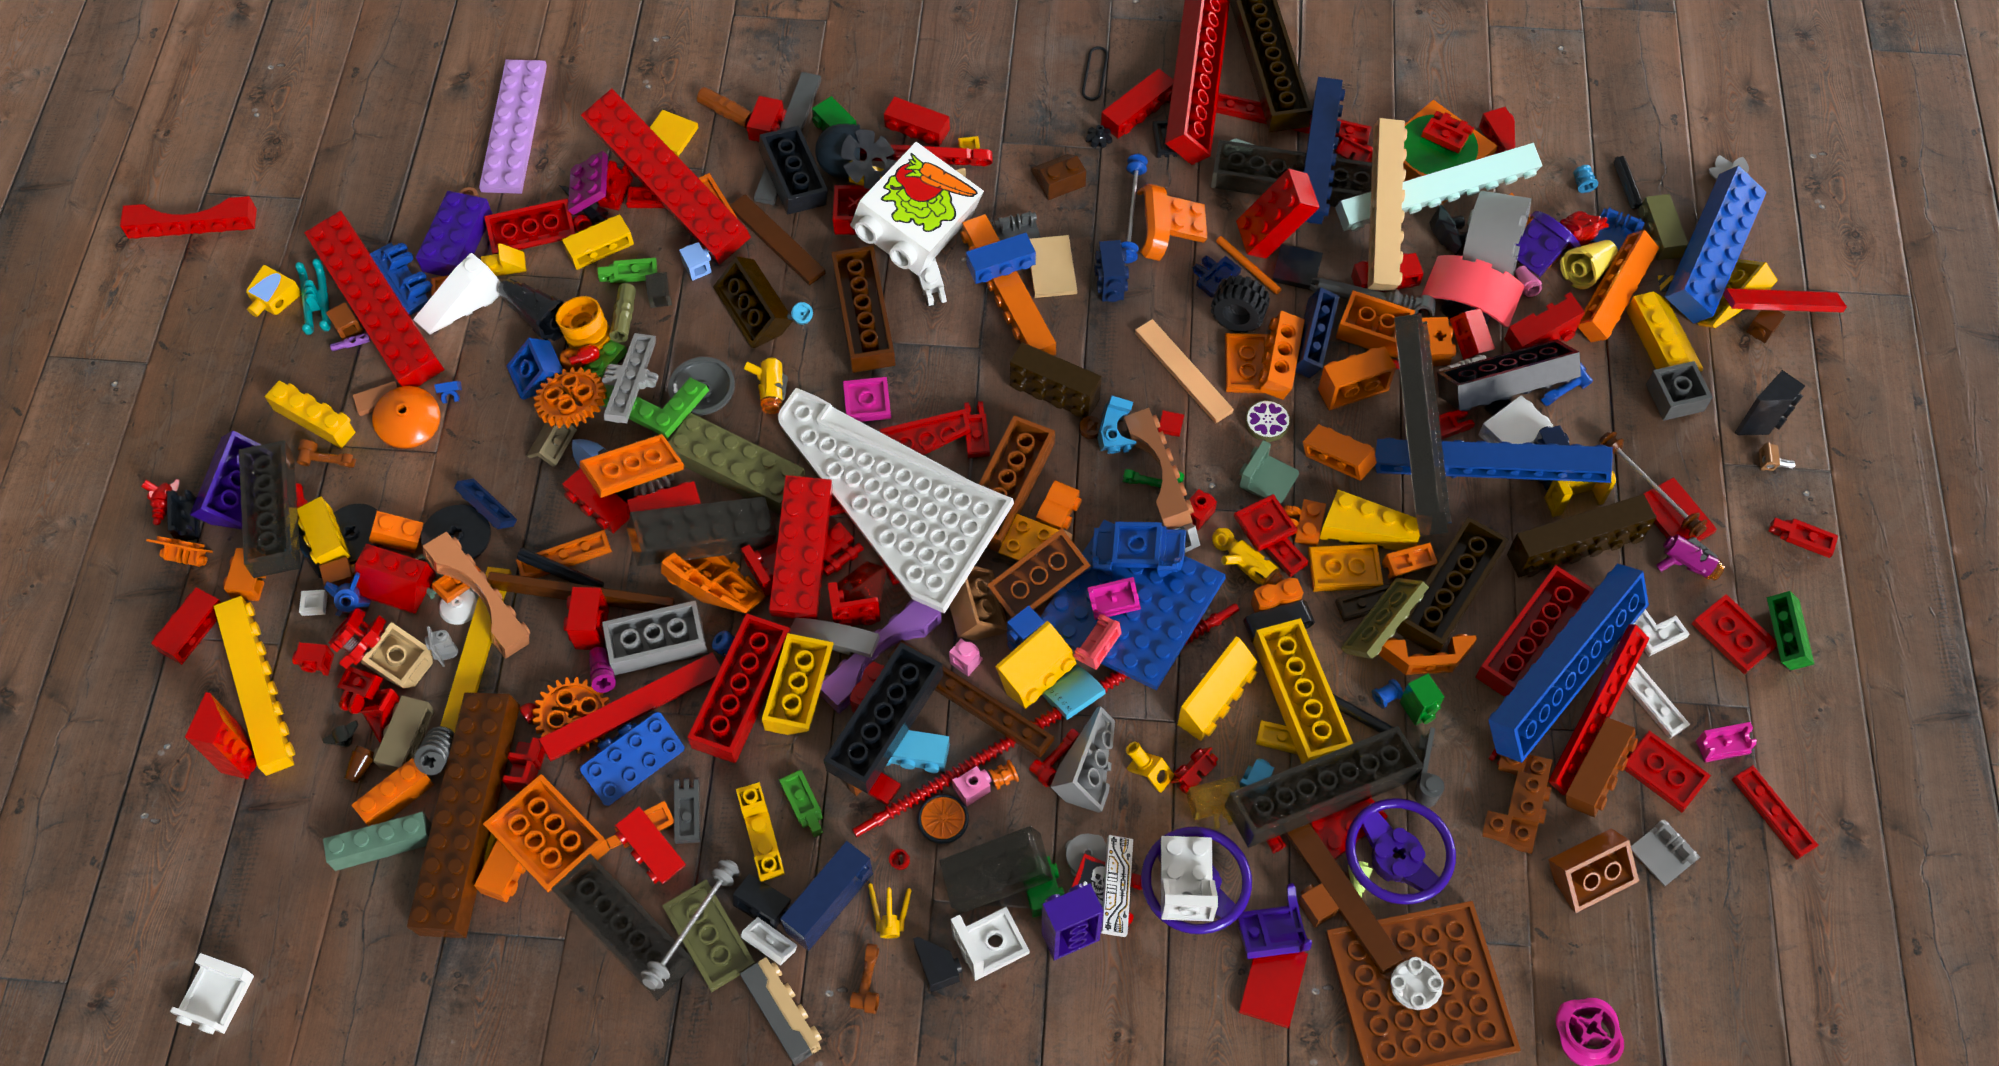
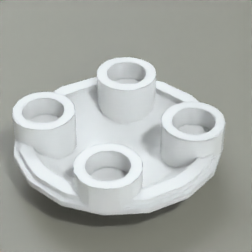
M1412 957L1410 960L1399 964L1393 971L1390 982L1392 993L1398 1002L1407 1008L1415 1010L1428 1009L1437 1003L1442 994L1444 984L1443 979L1434 966L1418 957Z

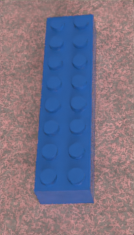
M1739 165L1719 174L1665 295V298L1693 324L1714 316L1766 195V191Z

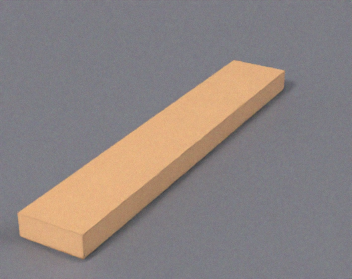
M1153 319L1135 329V334L1215 424L1233 413L1232 406Z

